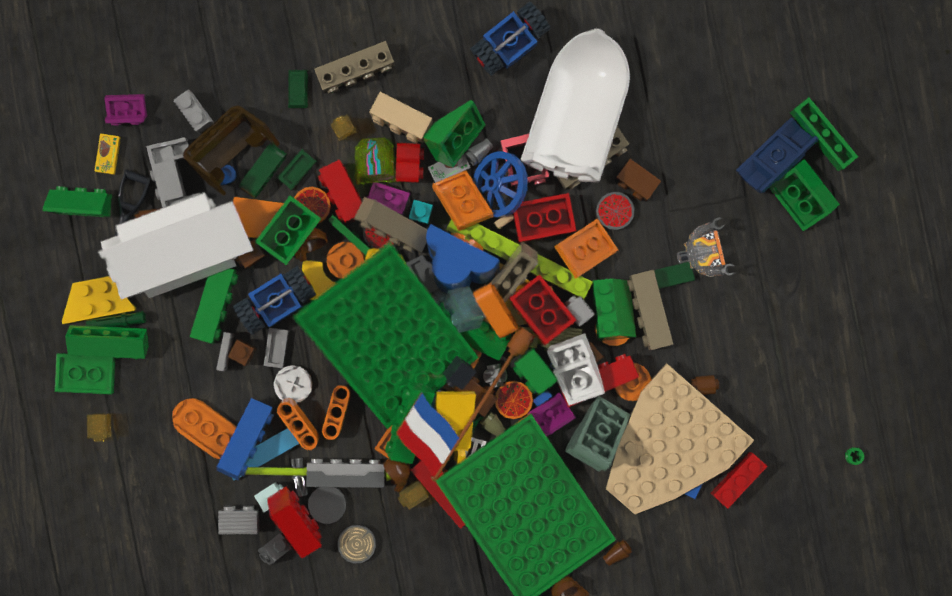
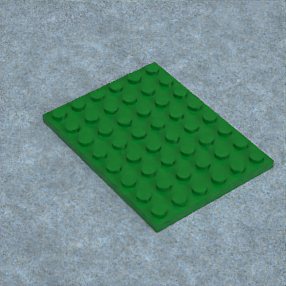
M390 242L294 316L387 429L396 423L397 409L402 404L403 390L407 388L408 382L430 386L436 392L446 384L447 379L443 372L456 356H459L469 364L479 358Z
M530 413L435 480L514 596H539L616 540Z

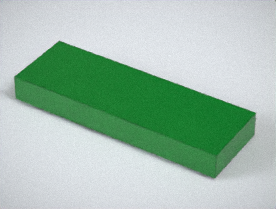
M332 215L329 218V222L362 253L367 255L368 250L372 248L344 222H341L337 215Z

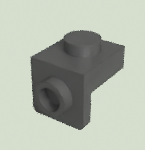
M279 533L258 549V552L260 553L261 560L270 565L288 552L291 546L282 534Z

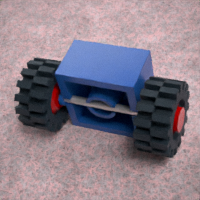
M529 1L517 11L522 21L513 11L484 34L483 39L470 48L475 58L489 75L492 76L503 66L508 69L537 46L538 41L534 36L539 39L551 29L545 17L532 2Z
M296 266L285 273V275L279 274L249 293L248 295L253 303L248 298H245L235 304L234 309L244 327L253 335L266 327L263 319L268 327L274 326L303 308L302 303L314 297L316 292L301 268Z

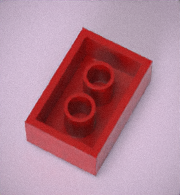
M339 159L319 169L321 175L318 178L322 186L328 188L327 196L333 205L336 204L338 209L335 212L339 220L350 224L356 221L354 218L362 201L344 164Z
M569 193L522 202L520 207L513 213L519 243L576 232Z
M541 275L534 278L508 300L544 346L576 321Z
M286 486L267 498L270 516L300 557L304 558L322 546L320 541L322 536L315 519L309 518L307 508L298 503L299 498L294 491L290 492Z

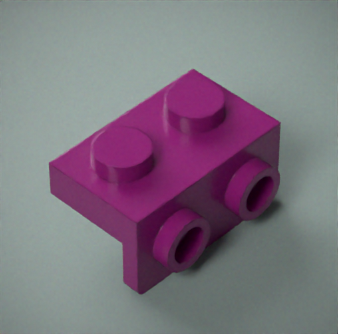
M144 94L105 96L107 113L105 123H111V125H121L123 123L138 125L146 119L147 112Z
M373 181L368 199L375 200L403 215L410 193Z
M560 393L529 412L546 437L575 419V415L567 406Z

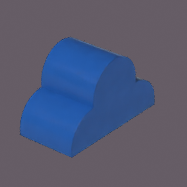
M433 225L429 226L426 239L429 254L433 260L434 281L442 292L452 295L462 293L469 287L471 282L478 284L488 283L500 271L499 259Z

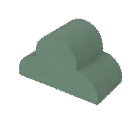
M597 396L589 407L583 421L574 432L565 452L597 471H605L611 465L630 414L602 397Z

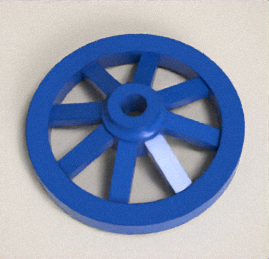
M498 151L489 154L480 162L473 177V181L482 196L488 191L486 202L493 212V217L501 218L511 215L520 207L525 198L528 185L526 169L521 160L511 153ZM506 159L507 161L498 171L499 160ZM490 165H491V175H489V174L486 172V170L488 169V167H489ZM513 165L517 174L504 177L505 173ZM484 178L485 185L482 187V180ZM518 181L517 192L507 188V183ZM502 193L514 198L508 206L504 202ZM494 196L497 200L500 210L492 209Z

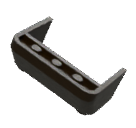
M233 106L184 150L183 157L212 188L225 196L226 192L219 184L223 182L225 177L221 169L248 144L252 147H260L266 140H269L278 147L280 143L264 122L241 106Z

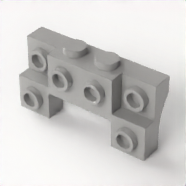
M185 137L146 146L152 166L150 175L152 181H156L157 185L155 194L157 199L161 200L163 208L201 195V193L186 196L177 162L184 159L183 152L189 146Z

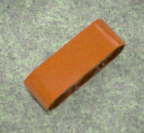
M492 283L473 292L475 300L500 338L519 329L514 316Z
M339 385L333 390L322 429L323 436L328 440L337 438L341 433L351 398V389L347 385ZM339 388L347 391L346 398L341 399L338 397L337 391ZM334 407H339L342 410L340 417L333 416L332 409ZM330 425L335 426L337 430L334 436L327 433V427Z
M283 399L277 409L278 415L304 449H314L319 441L318 431L294 399ZM283 405H289L292 411H284ZM294 421H301L303 427H296ZM312 436L314 438V442H307L305 437Z

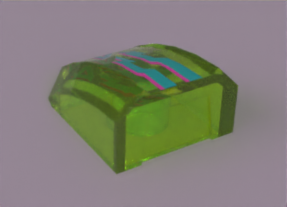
M386 138L362 139L355 147V179L357 184L395 182L394 147Z

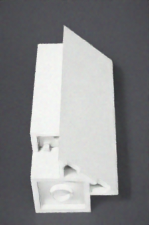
M204 193L116 226L118 236L102 241L103 250L98 252L107 263V271L112 281L116 282L120 298L124 299L140 292H144L151 298L235 267L234 259L237 256L253 251L233 202L215 207L213 200L208 199Z

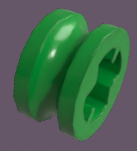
M850 448L845 453V459L849 464L859 465L864 460V453L859 448ZM857 451L859 459H854L855 462H853V457L850 454Z

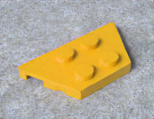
M110 276L76 282L72 284L62 324L136 311V307L128 298H120L116 282H113Z

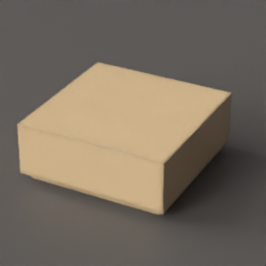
M512 214L502 217L494 222L497 229H500L511 222L514 217Z

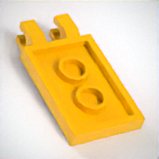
M436 391L435 410L450 424L459 437L474 413L476 394L474 391ZM473 422L455 449L454 460L456 464L466 458L465 451L471 448Z

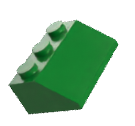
M805 159L796 164L778 182L775 181L769 187L802 231H805L829 215L840 205Z
M56 186V190H49L43 211L52 214L110 217L112 195L106 193L104 189H94V192H87L86 188H75V191H68V187Z
M290 195L255 242L287 265L321 218Z
M593 280L591 286L597 340L635 338L636 331L632 297L627 280Z

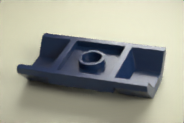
M791 117L736 171L758 193H764L775 181L778 182L792 169L819 139L805 132Z

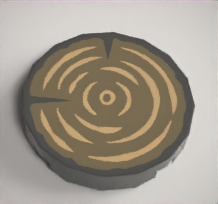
M351 525L340 534L338 550L341 556L348 562L363 563L374 554L376 538L373 532L366 526Z

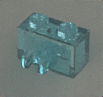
M466 286L448 290L444 299V307L449 311L452 323L456 326L458 332L480 328L484 315L470 287Z

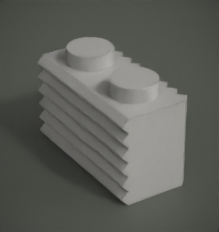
M190 90L185 91L174 99L176 106H178L197 133H202L214 123Z
M574 295L565 302L566 308L576 319L575 323L577 326H581L594 315V312H591L592 309L586 306L587 303H584L582 297L576 298Z
M252 505L243 506V509H235V506H224V509L218 511V534H258L259 509H254Z

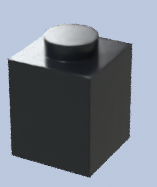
M456 356L443 372V375L446 377V383L454 389L457 386L463 391L477 372L469 363Z

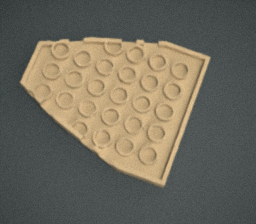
M666 363L640 392L615 452L606 490L634 514L640 513L676 499L726 471L754 440Z

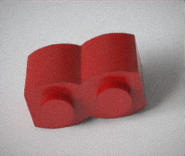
M397 143L396 182L419 183V179H423V168L420 167V160H424V148H421V144Z

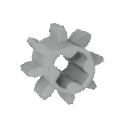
M500 364L488 365V370L484 371V381L490 384V386L502 369ZM506 370L495 387L504 386L503 382L507 380Z

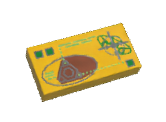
M100 134L95 172L115 175L121 137Z

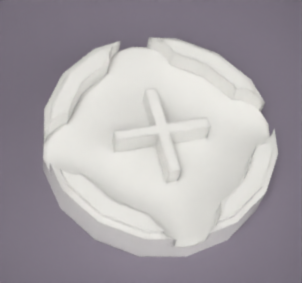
M295 365L284 367L278 372L274 380V389L277 396L281 400L292 398L296 403L302 402L309 396L313 385L307 370Z

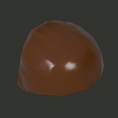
M314 228L295 253L296 259H299L300 262L306 261V253L326 245L328 241L326 234L319 228Z
M387 459L383 463L384 469L392 478L391 484L396 486L394 491L400 492L404 485L407 484L411 471L408 463Z
M570 576L562 578L552 588V596H589V592Z

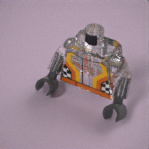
M717 217L713 223L708 222L698 226L689 235L688 241L684 243L685 250L677 252L679 263L689 262L690 269H696L698 273L708 277L723 276L724 273L730 276L736 274L728 272V268L735 265L725 264L718 231L714 230V228L719 230L725 226H717L716 221L722 219V217Z

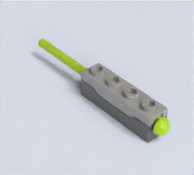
M311 459V462H307V467L305 468L248 467L245 474L307 476L306 487L384 488V477H386V481L392 479L385 471L380 459H369V463H361V459H350V463L342 462V459H331L330 462H323V459Z

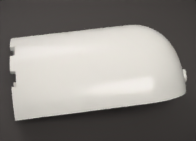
M594 29L575 36L562 48L555 58L521 157L522 163L539 171H542L543 168L553 171V176L568 179L569 176L579 177L578 180L584 182L600 181L630 82L629 65L623 50L603 30Z

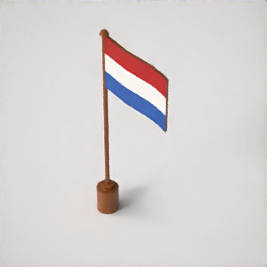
M519 326V329L514 333L507 345L510 348L508 351L511 353L459 437L450 424L430 406L421 392L397 430V434L404 445L425 464L433 475L431 476L432 481L436 482L435 480H437L514 355L516 357L520 354L524 356L536 336Z

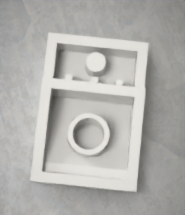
M585 334L549 346L547 353L555 368L553 372L558 379L568 405L605 393L596 360Z

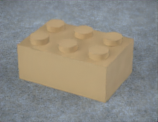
M379 92L369 112L373 122L382 127L384 124L388 125L390 131L398 135L401 133L407 135V139L415 144L418 141L424 142L423 136L433 124L432 118L382 92Z

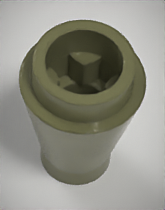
M488 412L480 421L482 428L495 436L506 430L495 413Z

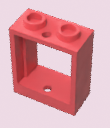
M529 134L501 140L503 152L508 153L509 148L526 145ZM512 166L508 170V176L514 175ZM543 168L542 174L527 177L528 183L534 182L535 185L545 183V179L549 178L548 170ZM518 181L510 182L511 187L515 186L516 189L518 188Z

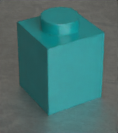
M414 200L409 219L428 225L433 205Z

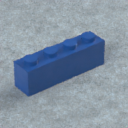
M251 398L217 465V471L236 480H239L240 476L244 477L249 467L246 464L249 458L253 459L257 451L255 446L258 441H262L266 433L263 430L266 424L270 425L274 417L272 407Z

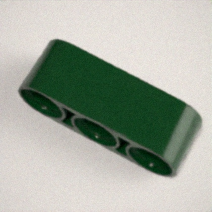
M270 143L241 181L239 188L255 199L283 163L287 153L273 143Z

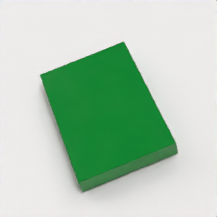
M57 353L55 392L114 394L115 358L79 357Z

